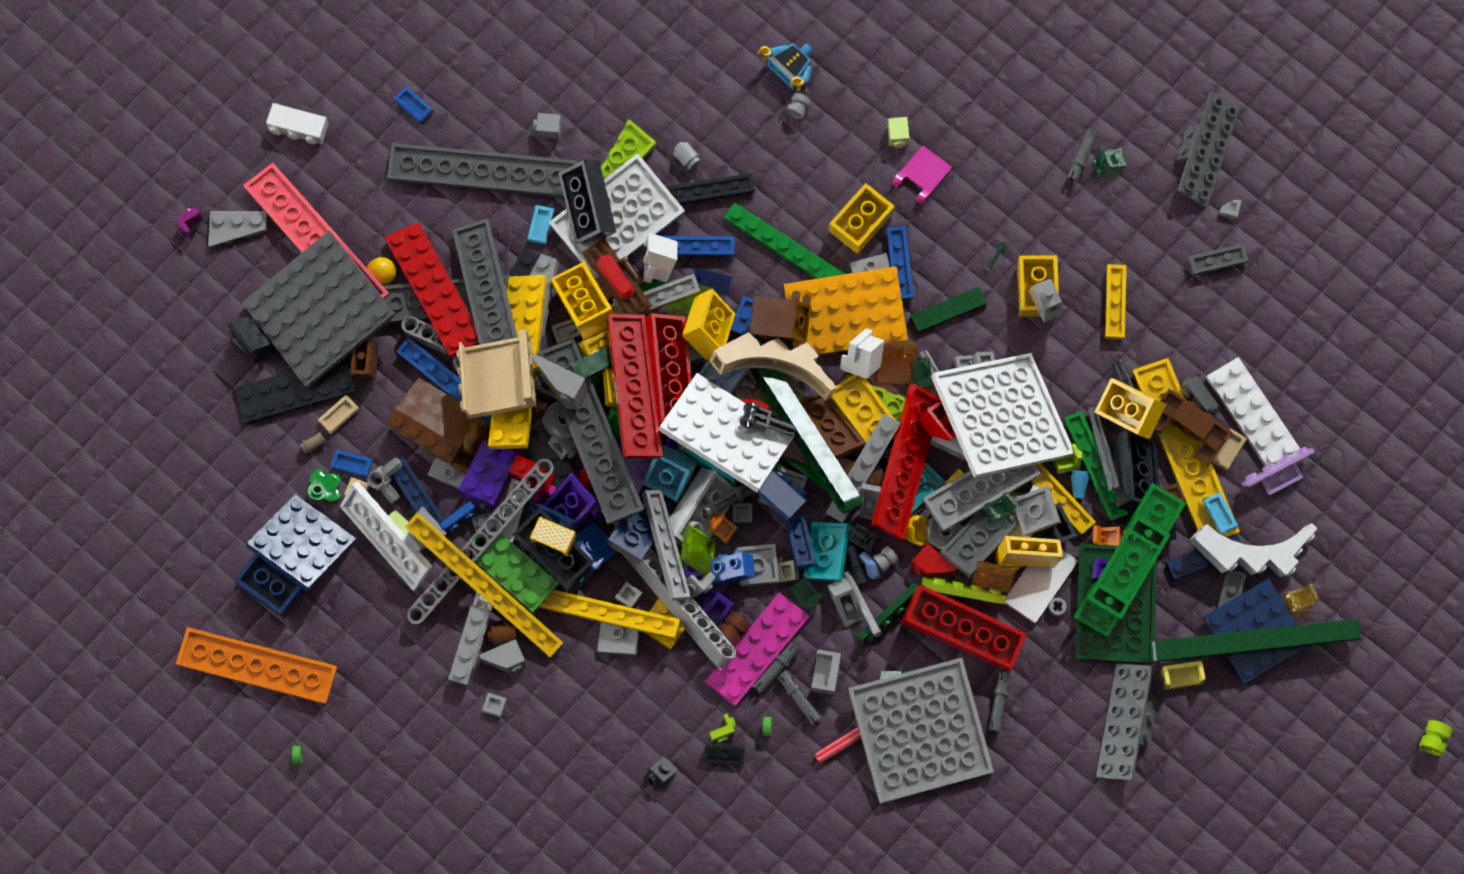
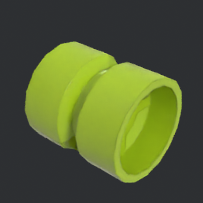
M1429 720L1425 728L1426 735L1422 737L1419 747L1430 754L1443 756L1447 747L1445 741L1450 739L1453 729L1442 722Z

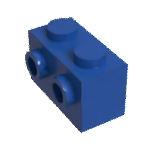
M744 550L734 551L732 555H718L716 559L710 560L711 572L716 577L712 583L727 585L755 578L753 555L745 553Z

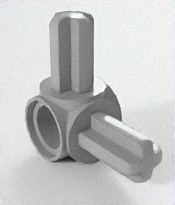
M394 458L384 467L379 466L368 476L369 485L377 491L380 490L390 503L395 502L399 498L398 493L389 483L391 475L402 467V463L398 458ZM375 474H379L381 476V483L375 481Z

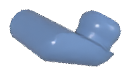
M866 551L861 553L859 559L864 563L868 577L871 579L879 578L881 571L876 562Z

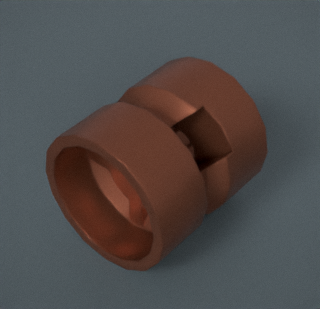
M731 610L724 618L725 623H720L717 628L734 647L740 640L739 635H744L751 625L741 615Z

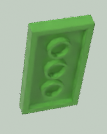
M502 533L497 536L475 561L479 567L532 613L537 610L559 585L557 581Z

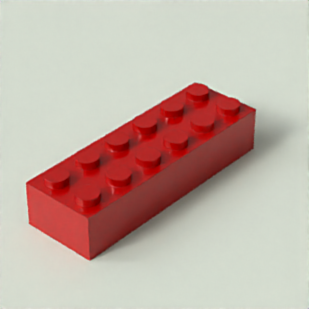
M651 313L645 318L660 427L692 379L688 341L682 336L686 325V318L683 316Z
M922 585L915 589L901 622L905 626L1005 672L1013 668L1027 635L1016 628Z

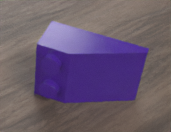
M571 473L543 505L575 520L574 531L577 532L587 521L596 501L574 474Z

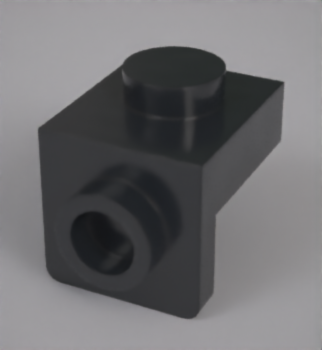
M664 756L648 770L644 780L655 791H658L667 780L676 774L678 769Z

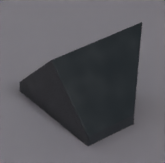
M1057 503L1055 506L1061 523L1034 533L1032 538L1056 539L1064 543L1076 538L1077 534L1062 505Z

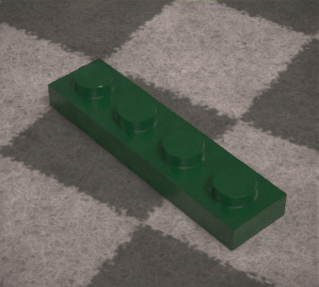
M915 583L907 588L874 619L880 631L882 629L886 630L896 616L900 617L906 611V607L909 605L915 589L918 587ZM869 625L858 634L859 641L864 646L868 642L872 643L877 638L873 635Z

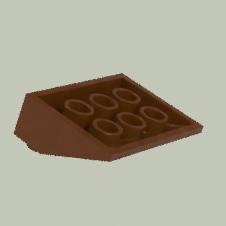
M418 378L395 408L386 426L452 464L460 453L464 451L484 416L468 419L465 412L461 411L459 401Z

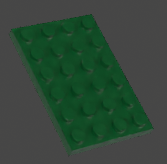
M1079 544L1077 610L1092 584L1098 580L1092 578L1094 559L1100 558L1109 561L1117 546ZM1157 559L1123 618L1117 621L1108 637H1105L1079 620L1076 621L1075 660L1154 664L1151 661L1149 643L1155 641Z

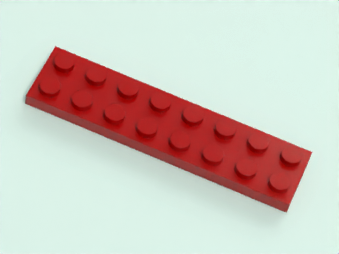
M417 222L386 236L385 241L450 359L457 356L459 342H462L465 348L480 345L474 320L420 223Z
M608 314L606 321L623 458L661 459L663 453L660 431L658 430L659 422L645 315Z
M911 384L908 388L899 421L900 425L896 432L871 525L898 540L905 539L932 436L927 433L918 419L928 408L941 401V399L916 384Z

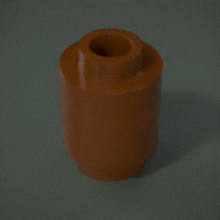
M510 624L491 626V630L488 631L489 642H493V646L515 640V626H510Z

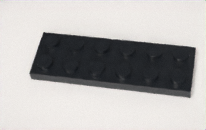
M345 357L309 388L305 387L294 371L235 387L245 424L356 393L347 358Z

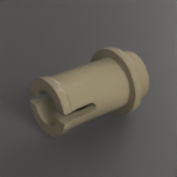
M319 432L310 439L303 440L300 446L305 454H311L312 450L325 444L326 441Z

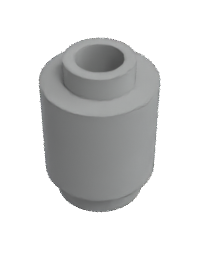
M680 142L674 148V156L685 168L692 170L700 163L701 160L698 153L688 142Z

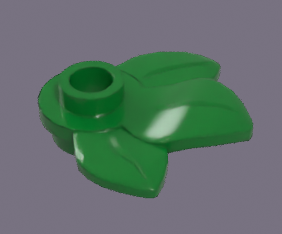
M321 468L316 469L311 474L309 479L311 485L307 490L311 500L316 502L321 500L334 502L342 497L341 493L336 490L341 481L340 475L334 473L325 475ZM314 490H320L321 492L316 493Z

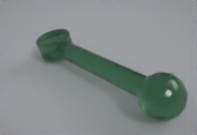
M1001 242L999 244L998 251L987 268H984L982 271L984 275L990 273V268L1000 253L1006 249V243Z

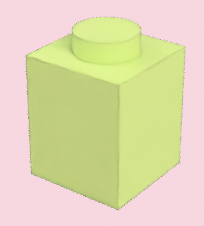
M907 117L888 119L890 146L901 148L909 144Z

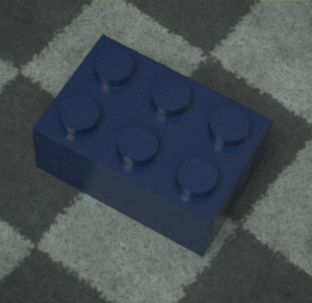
M256 554L234 580L238 587L282 619L286 617L306 591Z

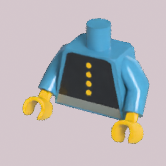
M794 44L773 48L762 46L757 54L764 55L762 57L763 61L769 58L768 67L792 89L797 86L796 90L800 91L801 87L809 82L812 69L810 67L811 60L808 56L813 52V49L808 44H805L800 49Z

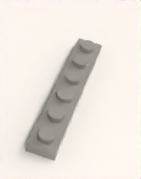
M883 414L848 474V478L859 494L863 483L867 482L900 425V422L886 414ZM832 501L825 514L843 523L848 513L842 514L834 501Z
M646 490L642 493L670 601L687 600L691 596L662 490Z

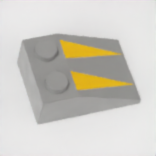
M533 354L532 359L536 371L559 402H561V405L567 409L573 408L577 410L588 391L585 378Z

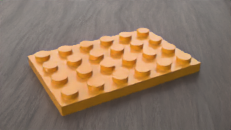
M896 266L784 284L786 299L792 298L793 291L800 292L801 302L804 295L811 297L810 305L812 307L807 343L816 351L817 355L848 351L849 343L865 329L872 330V336L884 340V345L908 342ZM793 342V348L795 349L804 343Z

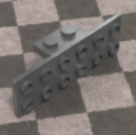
M1215 92L1209 93L1200 123L1187 127L1177 157V161L1186 163L1177 189L1178 192L1203 207L1208 206L1239 112V107Z
M1116 665L1096 773L1098 778L1133 781L1139 747L1148 748L1152 738V723L1155 721V710L1147 706L1153 672L1151 666Z

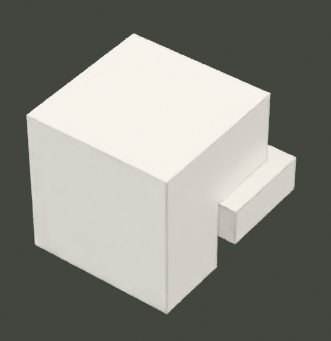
M649 233L644 242V247H647V253L643 259V281L651 283L654 278L667 282L677 261V241Z
M865 329L849 343L848 356L842 355L840 370L868 379L881 367L884 340L872 336V330Z

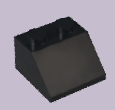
M247 316L227 324L234 339L255 364L273 351L269 336L263 335L260 332L261 327L255 319L251 321Z

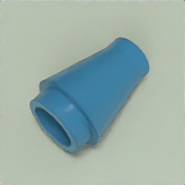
M1072 471L1070 478L1073 498L1084 499L1089 480L1088 472Z

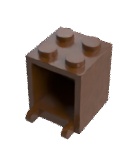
M793 291L791 299L755 296L752 303V320L749 323L750 334L769 340L779 338L781 341L806 343L812 307L810 305L811 297L804 295L801 302L799 291Z

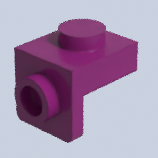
M189 208L183 212V215L177 218L179 231L182 235L186 234L189 239L192 238V235L188 228L203 219L198 208Z

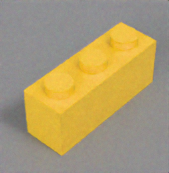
M1005 536L998 546L1001 565L1055 568L1063 557L1061 542L1056 539Z

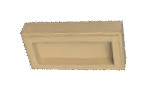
M345 395L322 415L318 422L332 435L357 413L359 408Z
M1231 428L1230 431L1233 433L1212 461V463L1225 471L1228 470L1247 439Z

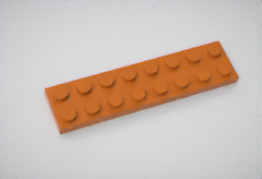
M189 627L186 629L176 661V665L325 705H327L338 669L335 665Z

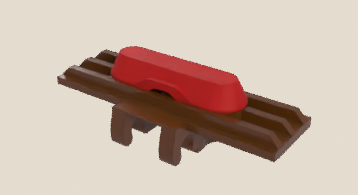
M602 238L582 252L598 274L595 281L605 294L609 304H612L615 298L624 313L631 315H641L652 307V304L641 290L646 284L643 281L644 279L639 277L627 256L621 259L618 258L605 238ZM623 267L634 282H630L621 270Z

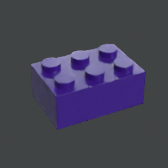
M483 439L458 490L461 497L495 511L512 477L509 474V470L518 453L508 449H490L488 446L489 441Z

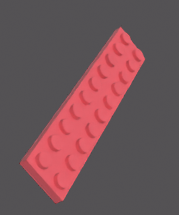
M274 163L243 185L246 191L301 253L330 230L385 300L390 296L388 291Z

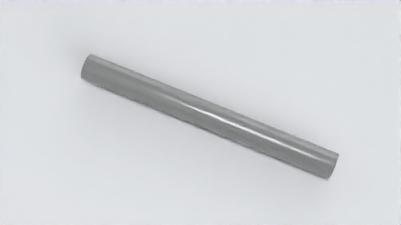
M849 571L845 572L843 577L846 578L853 588L858 606L875 637L881 635V631Z

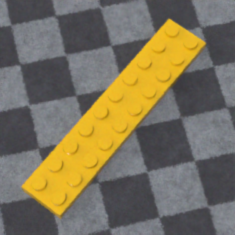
M546 275L509 276L507 294L518 337V331L526 330L531 338L532 355H538L547 277ZM533 363L534 383H535V380H536V369H535L534 363ZM532 407L492 414L489 448H528Z
M1169 358L1132 371L1139 391L1160 401L1170 388L1185 399ZM1169 422L1162 433L1157 432V435L1176 482L1179 483L1186 499L1185 503L1196 531L1207 524L1219 533L1202 501L1220 492L1231 513L1232 511L1211 463L1207 467L1195 459L1193 454L1200 446V443ZM1237 527L1222 536L1228 538L1239 534V528Z

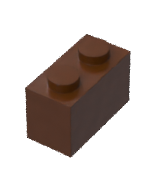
M372 337L368 338L352 352L350 374L358 380H376L379 343Z

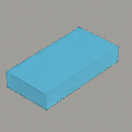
M536 205L527 242L546 246L551 227L549 222L553 219L555 211L553 208Z
M1220 492L1202 501L1220 535L1238 527Z

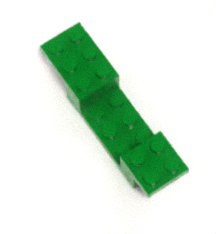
M1153 483L1150 485L1122 534L1124 536L1097 582L1092 584L1074 615L1075 619L1105 637L1110 635L1117 621L1123 618L1170 537L1168 533L1184 508L1185 502Z

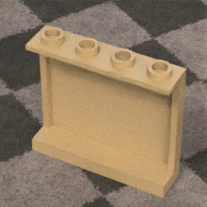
M526 330L518 331V338L466 348L462 342H459V350H457V358L460 362L458 375L461 379L459 391L463 398V401H460V407L468 419L536 406L531 338Z

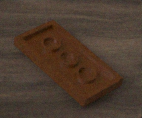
M816 393L799 400L836 459L865 447L866 443L831 398L825 401Z

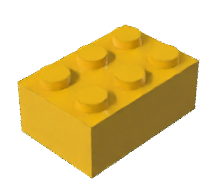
M865 183L829 223V232L858 254L894 214L895 206Z
M1057 255L1019 256L1017 263L1019 317H1041L1028 291L1032 286L1051 279L1059 294Z
M710 289L694 297L682 336L705 360H708L715 349L727 343L735 313L713 289Z
M1111 378L1095 413L1137 435L1150 439L1166 404L1121 381Z

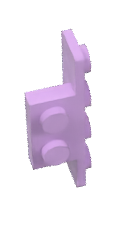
M1300 448L1295 451L1296 455L1292 457L1289 455L1279 459L1280 463L1274 466L1270 464L1262 468L1263 472L1259 474L1252 473L1246 476V480L1242 482V485L1250 486L1261 480L1267 495H1271L1303 478L1296 462L1314 453V449Z

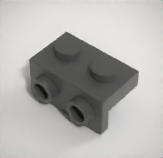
M1188 377L1183 381L1181 385L1182 392L1187 398L1198 405V409L1204 413H1211L1218 408L1217 402L1198 377Z

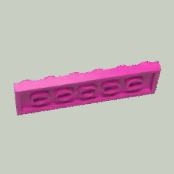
M778 593L734 646L736 655L730 665L725 669L717 667L705 683L736 707L752 688V685L758 681L776 659L775 657L782 652L806 623L809 616L781 593Z

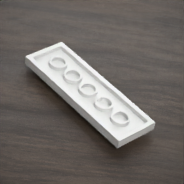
M1239 357L1206 376L1207 381L1264 466L1270 464L1274 466L1280 463L1279 459L1288 455L1290 457L1296 455L1295 451L1300 449Z
M359 482L352 484L340 508L409 587L415 591L420 587L433 566L420 552L417 553L405 539L406 536L403 531L397 527Z

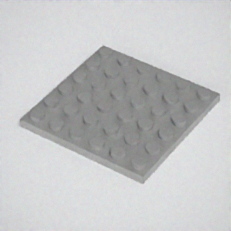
M962 658L848 688L879 803L994 772Z

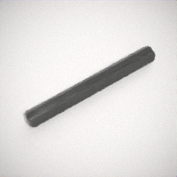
M1090 407L1088 416L1108 489L1110 491H1117L1120 485L1101 416L1095 413L1097 407Z

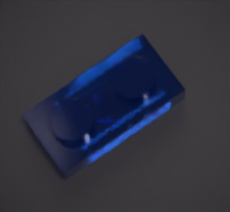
M695 267L694 275L699 288L713 289L717 293L728 295L732 276Z

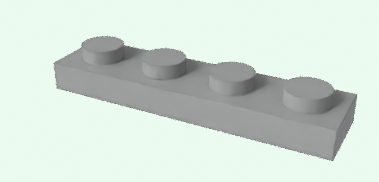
M471 605L448 678L449 681L468 686L490 610Z

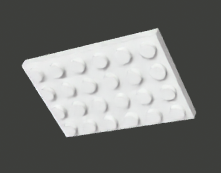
M636 154L604 179L616 228V233L605 239L619 259L625 256L628 257L644 245L649 233L658 234L685 213V210L639 154ZM565 209L552 219L549 224L578 260L586 264L593 278L596 279L598 274L582 252L599 240L575 244L568 212Z
M698 373L658 429L756 492H758L794 437V435L789 436L769 428L764 433L743 427L740 424V419L744 414L743 406L745 403Z

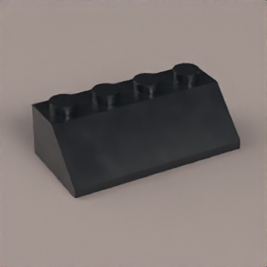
M583 160L559 172L575 244L599 240L616 233L600 161Z
M1125 430L1112 438L1113 464L1120 485L1118 490L1115 491L1116 508L1135 512L1150 485L1153 483L1159 487L1156 439L1151 437L1148 439L1132 431Z
M539 507L512 533V536L568 593L584 577L594 561L575 542H573L568 556L537 541L535 543L532 542L530 537L539 517L555 523Z

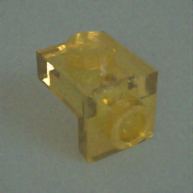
M1312 583L1284 594L1291 612L1308 608L1319 601Z

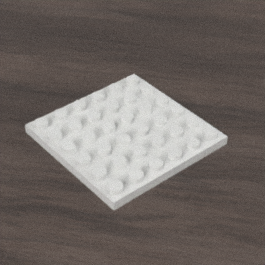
M1031 353L932 374V381L974 478L1074 455L1070 440Z

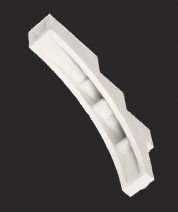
M1311 523L1284 542L1275 545L1254 546L1232 541L1220 535L1206 524L1199 528L1190 538L1189 542L1222 573L1228 570L1231 572L1239 563L1250 575L1260 574L1268 566L1279 577H1283L1285 575L1290 576L1296 570L1295 565L1299 561L1295 557L1303 550L1301 546L1305 542L1309 543L1315 535L1313 533L1317 530V527Z

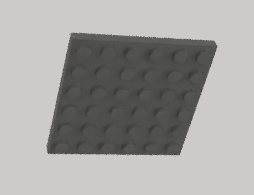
M330 230L242 302L307 388L396 316Z

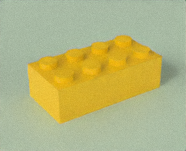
M584 262L550 279L558 297L584 341L607 329L608 314H614Z

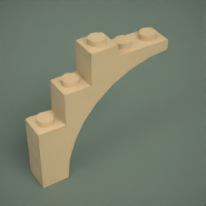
M747 333L715 349L709 360L720 375L743 368H765L789 374L806 383L825 401L832 397L836 389L834 382L817 365L816 361L819 356L807 342L789 351L786 344L779 338L760 346L758 341L750 333Z

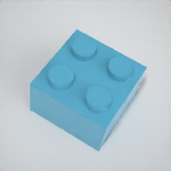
M663 444V456L661 459H653L643 485L653 490H662L663 495L677 502L685 493L697 461Z

